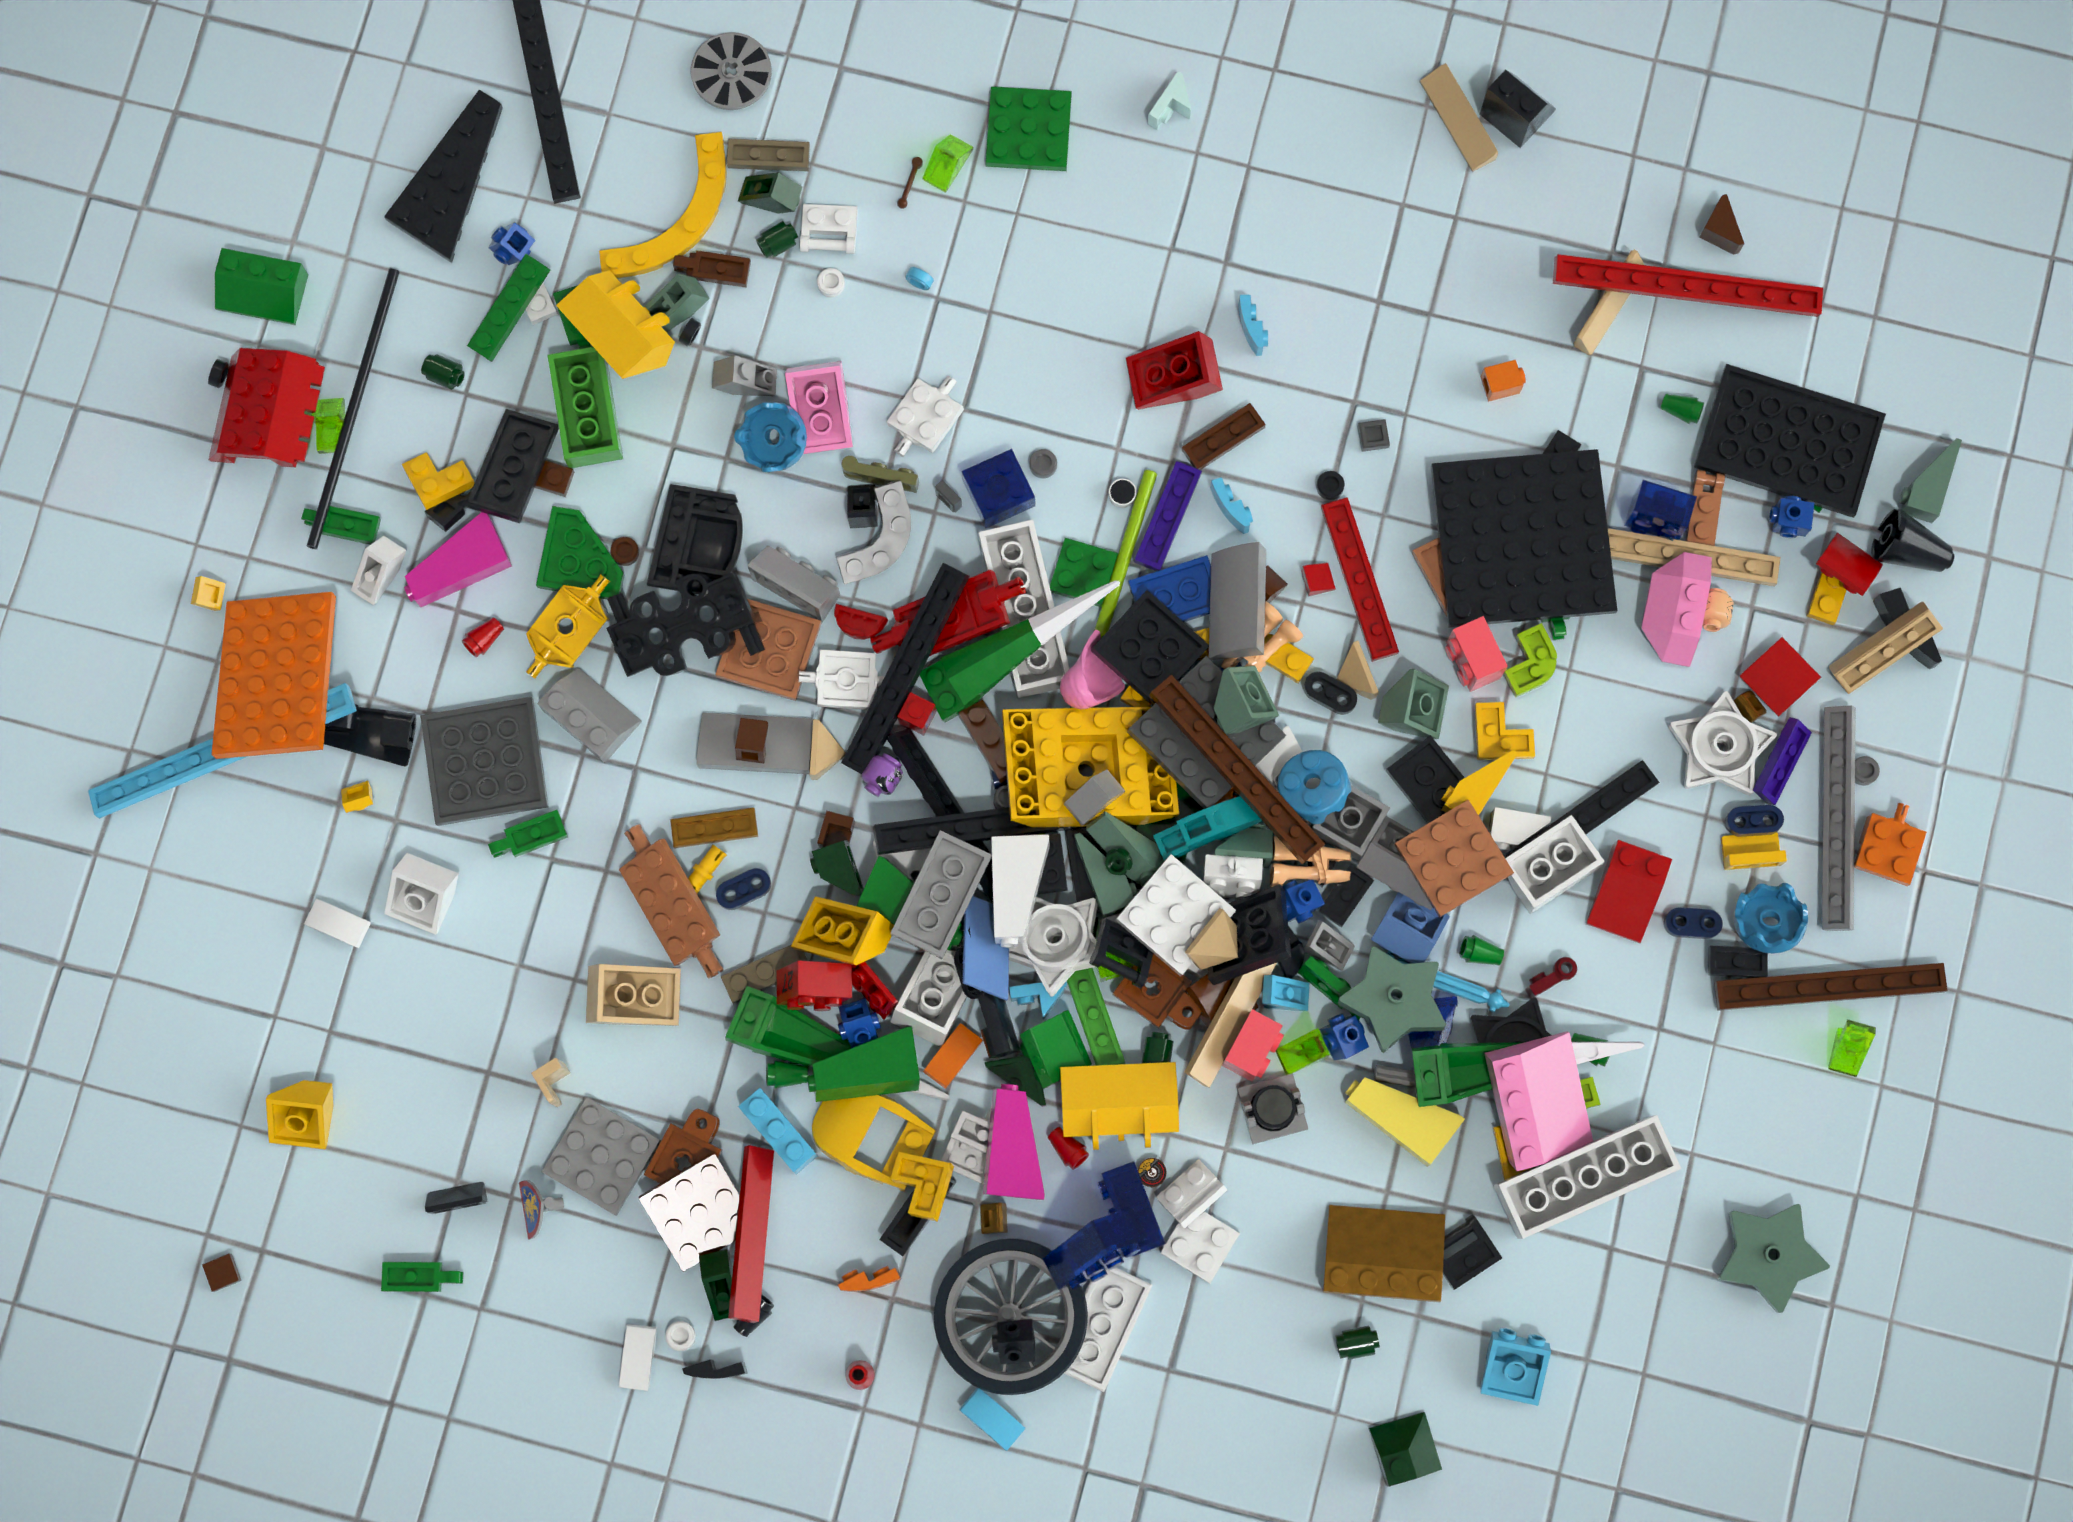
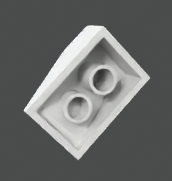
M947 950L943 959L928 952L924 953L891 1019V1023L901 1028L912 1026L913 1034L939 1047H942L967 998L963 992L955 967L954 955L956 951Z

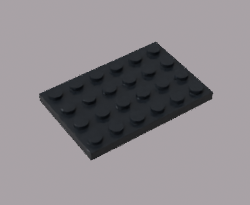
M1726 364L1694 468L1713 474H1724L1725 478L1779 495L1797 496L1801 498V501L1815 503L1814 506L1854 518L1858 511L1886 413Z

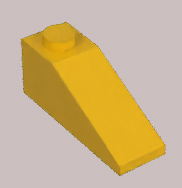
M1515 750L1510 751L1459 781L1455 788L1450 785L1441 799L1446 802L1441 810L1447 813L1469 800L1479 815L1518 752Z

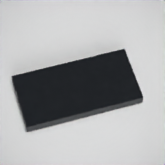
M506 409L466 503L467 508L520 523L559 430L558 424Z

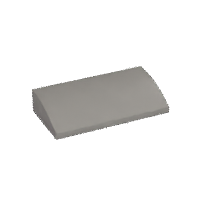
M1260 542L1236 545L1212 553L1209 628L1210 660L1264 655L1266 549Z
M702 713L696 764L699 769L810 774L813 719ZM741 718L768 722L764 764L736 760L735 745Z

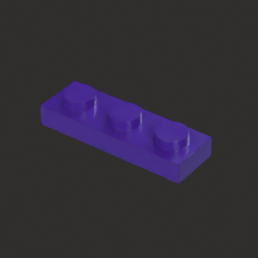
M1789 717L1753 788V791L1767 804L1776 805L1812 734L1799 719Z

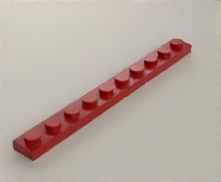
M1557 254L1554 258L1553 284L1814 317L1822 314V287Z

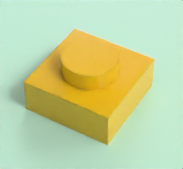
M203 576L195 577L191 604L213 611L221 610L226 583Z
M369 781L341 789L342 805L346 813L354 810L360 811L367 806L373 805L372 788Z

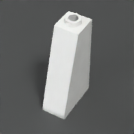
M1049 835L991 837L995 944H1001V947H1017L1018 943H1024L1049 851Z

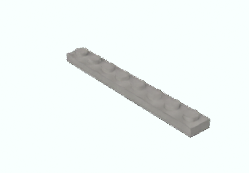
M1852 705L1824 707L1822 930L1824 931L1854 930L1856 708Z

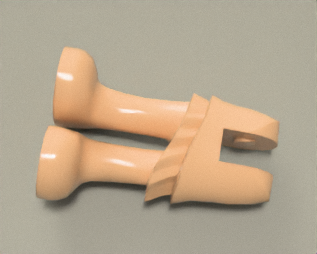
M1265 601L1264 638L1283 621V617L1278 610L1267 601ZM1286 619L1272 638L1264 645V655L1224 659L1221 667L1223 669L1235 667L1244 658L1248 661L1245 666H1256L1260 673L1262 668L1266 666L1265 662L1273 653L1288 642L1295 643L1303 638V634L1292 622Z
M1273 836L1272 861L1297 860L1278 837ZM1323 846L1307 860L1312 863V866H1291L1273 863L1270 869V888L1279 884L1283 886L1285 881L1292 879L1317 880L1318 884L1324 883V885L1346 882L1350 880L1351 872L1329 870V861H1351V852Z

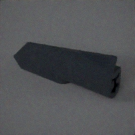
M355 704L356 712L325 724V745L404 767L408 765L416 729V715L414 713L364 708Z
M961 946L955 952L954 963L964 994L968 998L979 1000L987 1028L981 1030L988 1057L990 1059L1000 1058L1015 1052L1020 1053L1021 1049L1006 1001L963 984V946Z

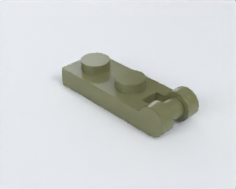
M846 456L842 460L843 473L848 479L880 486L901 480L904 491L917 493L919 478L910 469L899 468L897 471L887 469V466L881 463L873 462L871 465L858 463L857 459L853 456Z

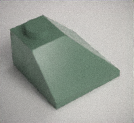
M1256 666L1228 667L1223 670L1214 711L1217 715V723L1224 730L1225 734L1240 733L1279 716Z
M1410 669L1383 696L1378 723L1397 732L1426 738L1431 735L1433 739H1439L1449 685L1416 669Z
M1255 824L1236 833L1215 849L1214 855L1263 859L1262 868H1269L1273 855V832L1267 830L1265 825Z

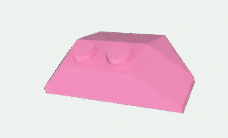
M1683 552L1651 575L1641 629L1658 654L1661 662L1686 667L1691 665L1700 639L1711 585L1712 557Z

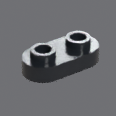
M1313 672L1305 680L1304 692L1314 702L1340 715L1348 714L1355 708L1357 694L1350 686L1323 672ZM1318 683L1323 687V690L1316 692L1312 686ZM1344 697L1347 699V704L1340 705L1337 699Z

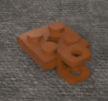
M1154 953L1146 983L1158 982L1157 989L1160 991L1159 994L1153 993L1150 996L1146 993L1147 988L1145 984L1140 989L1132 985V981L1126 978L1121 981L1112 994L1158 1029L1167 1018L1178 1027L1190 1030L1202 1013L1191 996L1185 993L1193 981L1184 975L1179 976ZM1133 965L1132 969L1137 971V966ZM1190 1010L1192 1016L1184 1017L1182 1011Z
M695 1109L688 1117L683 1129L670 1123L644 1176L658 1183L664 1182L680 1172L676 1158H683L685 1154L689 1156L688 1161L691 1165L712 1152H715L719 1158L722 1149L711 1143L718 1132L720 1119L704 1110ZM702 1119L707 1120V1126L704 1129L700 1127Z

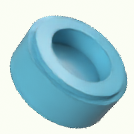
M910 267L905 276L910 284L921 290H929L934 282V279L928 273L916 267Z

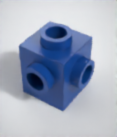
M514 222L505 227H498L491 236V239L494 241L488 248L494 252L493 255L499 262L512 265L521 262L525 254H530L531 250L529 249L536 240L523 227Z
M1797 496L1781 498L1770 510L1769 522L1773 523L1772 532L1780 533V536L1785 538L1806 537L1812 530L1815 503L1801 501V498Z
M1295 880L1282 886L1285 890L1288 922L1296 920L1298 924L1313 917L1312 912L1325 905L1314 880H1308L1300 884Z
M866 998L838 1007L842 1023L838 1024L842 1040H849L851 1049L878 1038L876 1030L880 1029L881 1026L877 1013H870Z
M1343 1013L1327 1020L1329 1025L1320 1029L1323 1036V1045L1330 1051L1333 1060L1347 1059L1369 1047L1364 1036V1027L1357 1020L1356 1015L1344 1017Z

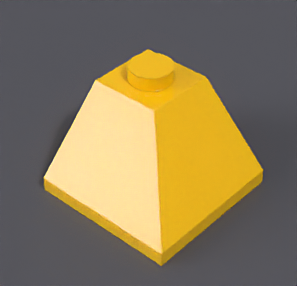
M303 1080L267 1095L266 1110L269 1143L326 1149L334 1106L332 1083Z

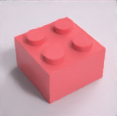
M1484 616L1452 630L1446 642L1445 650L1450 661L1455 660L1459 668L1457 675L1463 686L1467 685L1469 691L1472 692L1501 679L1508 665Z
M1252 1009L1222 1066L1253 1082L1256 1076L1262 1078L1271 1061L1266 1056L1269 1051L1275 1053L1284 1037V1034L1280 1033L1283 1025Z

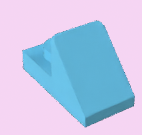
M1264 975L1262 1004H1264L1266 1009L1308 1011L1310 983L1276 975Z
M1042 982L1009 987L1011 1002L1017 1001L1018 1005H1028L1035 1003L1034 998H1040L1042 1018L1044 1020L1066 990L1067 982L1053 997L1049 996Z

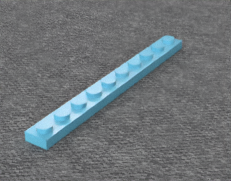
M346 683L328 690L325 724L357 711L350 687ZM212 738L88 790L94 815L100 819L246 757L215 759L211 755Z

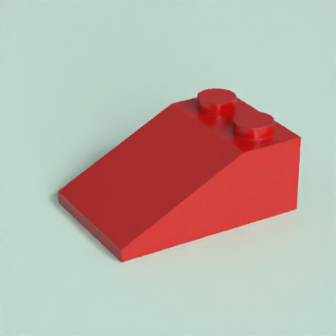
M1200 331L1126 357L1135 406L1138 410L1195 400L1223 390L1213 340Z
M1617 840L1612 845L1586 924L1641 943L1663 889L1672 859Z

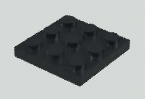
M1146 590L1094 645L1091 652L1153 706L1156 702L1149 696L1151 691L1171 675L1178 681L1208 649L1209 644Z
M1280 884L1229 903L1236 910L1230 918L1237 926L1238 958L1208 968V980L1213 985L1291 958L1285 890Z

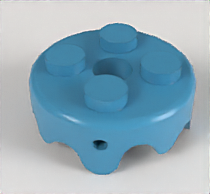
M765 402L745 412V421L736 430L734 438L736 443L741 446L744 458L749 464L761 468L762 472H774L788 469L799 461L806 447L807 433L802 418L792 407L780 402ZM773 429L777 430L780 436L777 444L772 443L770 440V433Z
M1308 750L1293 756L1283 766L1278 777L1277 787L1279 794L1301 818L1308 820L1312 824H1321L1330 813L1341 811L1348 794L1352 791L1351 782L1343 763L1336 756L1322 750ZM1311 778L1321 780L1319 786L1314 789L1307 788L1306 783Z
M1782 883L1779 886L1758 884L1750 893L1740 894L1735 909V929L1740 939L1754 950L1771 954L1782 953L1792 949L1803 939L1808 924L1807 905L1797 899L1794 888L1788 883ZM1773 917L1778 921V924L1770 926L1765 924L1763 919Z

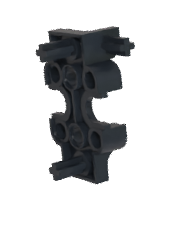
M736 572L714 581L705 574H690L676 580L682 601L679 608L675 611H667L662 608L655 591L634 599L630 609L623 593L607 599L617 623L606 629L627 677L652 667L658 674L663 676L674 675L687 670L685 660L681 654V646L690 638L701 642L708 659L718 657L732 650L736 642L734 632L738 631L742 635L750 656L765 650L755 624L762 622L759 612L753 613ZM696 580H699L703 586V590L698 596L692 591V584ZM645 602L652 606V613L648 618L641 611L642 605ZM703 606H710L714 611V617L709 622H704L700 618L699 613ZM653 628H659L663 632V639L659 644H654L649 639V632ZM717 632H721L725 637V643L722 647H718L714 643V635ZM666 654H670L674 658V665L671 669L666 668L663 663Z

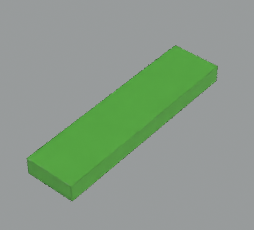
M1093 968L1075 971L1067 980V984L1095 1065L1126 1064Z

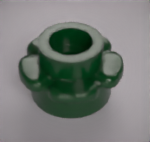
M1123 848L1118 850L1111 849L1106 854L1105 866L1111 874L1124 875L1127 873V870L1132 868L1133 860L1129 857L1127 850Z

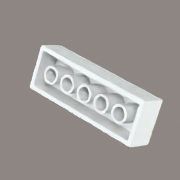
M1028 520L979 532V541L986 570L995 572L998 585L1020 577L1024 582V585L1020 587H1025L1026 589L1025 594L1005 601L1004 604L1010 624L1000 627L1001 631L1054 608L1034 521ZM1061 631L1011 671L1017 698L1060 689V681L1070 669Z
M1654 1115L1493 1186L1517 1239H1524L1681 1169V1166L1658 1116Z

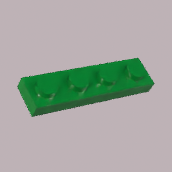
M525 254L467 346L492 362L551 270Z

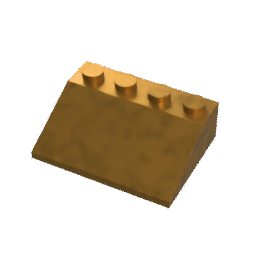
M1329 1205L1323 1293L1441 1302L1445 1214Z

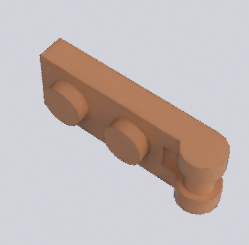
M1696 470L1685 541L1715 546L1722 490L1725 482L1724 474L1716 473L1715 475L1706 474V471ZM1703 485L1713 486L1712 493L1703 492Z

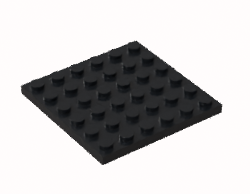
M1598 449L1431 464L1448 628L1462 626L1484 616L1487 624L1614 614L1618 611Z

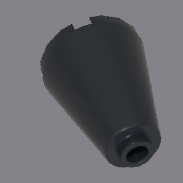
M1899 509L1891 510L1886 515L1878 528L1882 532L1879 540L1874 539L1872 543V558L1888 564L1942 572L1951 567L1955 558L1953 548L1905 511Z

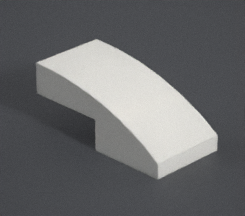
M316 898L304 924L359 948L371 922Z
M627 1325L620 1371V1388L648 1391L652 1359L655 1352L657 1327Z

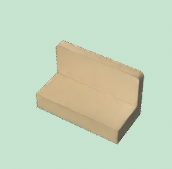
M554 1058L531 1074L547 1101L559 1107L562 1103L551 1085L570 1074V1071L565 1063Z

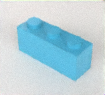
M761 1088L756 1090L738 1106L796 1175L818 1157L815 1151Z

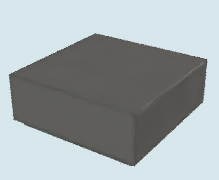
M1386 419L1358 423L1362 452L1390 447Z
M941 480L935 486L936 496L952 512L956 513L962 507L961 498Z

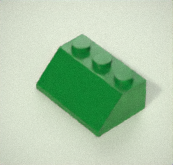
M221 248L215 270V309L296 325L309 274L303 265L298 262Z

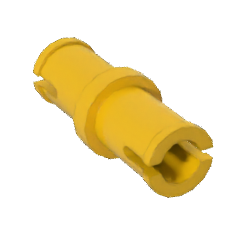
M713 844L700 863H695L692 867L694 871L688 877L696 893L700 891L707 880H712L714 877L712 876L713 872L727 856L726 853Z

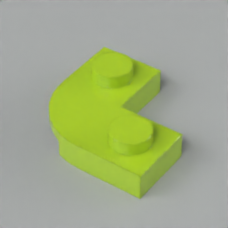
M1542 623L1516 635V639L1527 660L1504 672V676L1515 698L1544 685L1555 671L1557 653Z

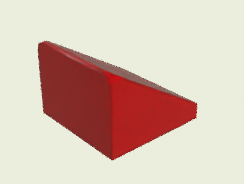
M1328 563L1302 566L1301 572L1308 597L1336 589Z

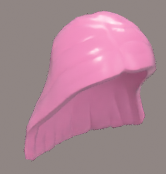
M1098 630L1092 633L1080 657L1060 681L1062 697L1073 708L1088 709L1111 700L1125 689L1122 679L1091 652L1094 645L1101 639L1100 631Z

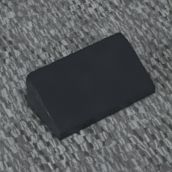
M477 1182L429 1192L426 1197L425 1212L437 1214L486 1204L488 1201L484 1182Z

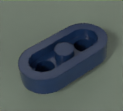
M1774 805L1736 807L1727 815L1725 825L1727 830L1737 837L1772 835L1782 827L1784 815ZM1763 818H1770L1772 825H1766L1763 822ZM1736 819L1742 820L1743 823H1744V826H1743V827H1738V826L1735 824V820H1736Z
M754 868L720 884L716 891V899L724 909H738L765 896L771 888L770 877L762 869ZM756 879L762 881V886L758 889L752 887V882ZM731 891L735 892L736 898L733 901H728L726 895Z
M1674 908L1666 914L1664 927L1674 937L1711 939L1720 933L1723 921L1721 916L1714 910ZM1676 917H1682L1684 919V926H1678L1676 924ZM1705 919H1710L1713 922L1712 928H1707L1704 925Z

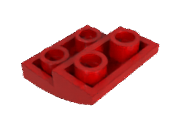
M1838 532L1816 562L1820 566L1819 570L1824 575L1830 578H1837L1843 583L1842 585L1847 591L1852 594L1858 593L1861 596L1868 590L1883 566L1881 562L1873 559L1871 555Z
M1783 637L1740 675L1744 682L1778 717L1821 678Z
M865 961L858 965H852V986L867 999L871 1009L885 1020L894 1012L898 1000Z

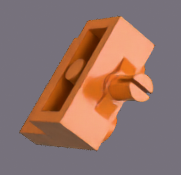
M1898 803L1894 818H1886L1874 813L1867 816L1859 840L1860 847L1855 859L1854 868L1905 886L1911 884L1927 832L1911 827L1905 822L1909 809L1908 805L1904 806L1903 803Z

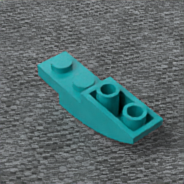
M1239 796L1176 821V825L1153 835L1165 861L1171 854L1178 858L1216 839L1221 841L1262 822V820Z

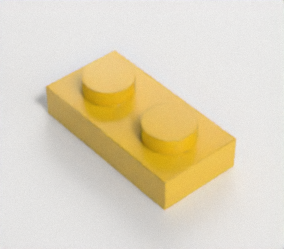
M1821 572L1807 617L1830 625L1836 623L1846 593V589L1840 580L1835 577L1830 578Z

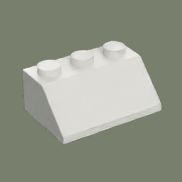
M1572 815L1505 858L1514 872L1513 875L1508 877L1510 884L1530 914L1600 869L1605 862Z

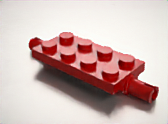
M992 570L969 578L930 656L1010 624L1004 603L1006 600L1026 593L1025 587H1020L1024 585L1023 580L1020 577H1016L1013 580L998 585L995 572ZM925 597L893 610L896 621L891 630L870 639L871 643L876 642L872 646L875 653L879 654L894 646H901Z

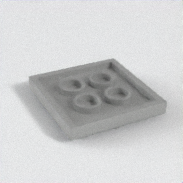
M586 1097L543 1168L542 1173L617 1216L661 1140Z

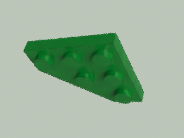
M552 506L536 582L537 588L559 591L563 585L587 589L592 587L601 574L610 582L600 593V599L607 600L614 595L620 594L625 575L580 510Z

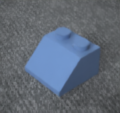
M1398 892L1371 940L1383 949L1400 956L1409 964L1424 963L1450 916L1445 914L1439 918L1434 908L1429 910Z

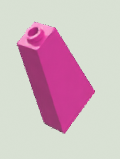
M483 512L478 514L404 576L408 583L404 589L411 602L415 600L420 607L426 606L512 567L489 515Z
M1001 1084V1089H994L992 1094L983 1194L1044 1200L1045 1193L1026 1092L1018 1091V1085Z

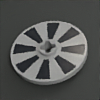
M722 33L708 39L699 47L691 64V78L699 96L708 104L724 110H738L754 104L768 89L772 76L771 62L765 48L754 38L742 33ZM728 67L731 69L736 68V74H727L726 69Z

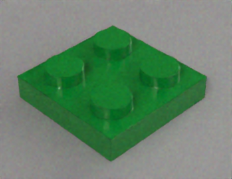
M1065 538L1050 584L1051 593L1074 599L1108 584L1118 553ZM1103 597L1094 605L1102 607L1105 597Z

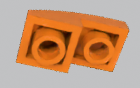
M960 1023L923 1072L946 1089L983 1040Z
M886 1266L874 1272L873 1276L875 1279L870 1281L866 1272L858 1273L856 1269L842 1276L843 1282L838 1284L841 1291H868L890 1285L901 1280V1277L896 1268L890 1270Z

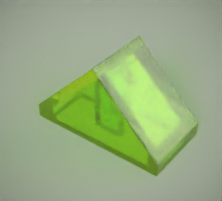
M950 134L935 146L923 180L946 193L974 147Z
M1318 1028L1276 1050L1286 1075L1321 1062L1330 1055Z

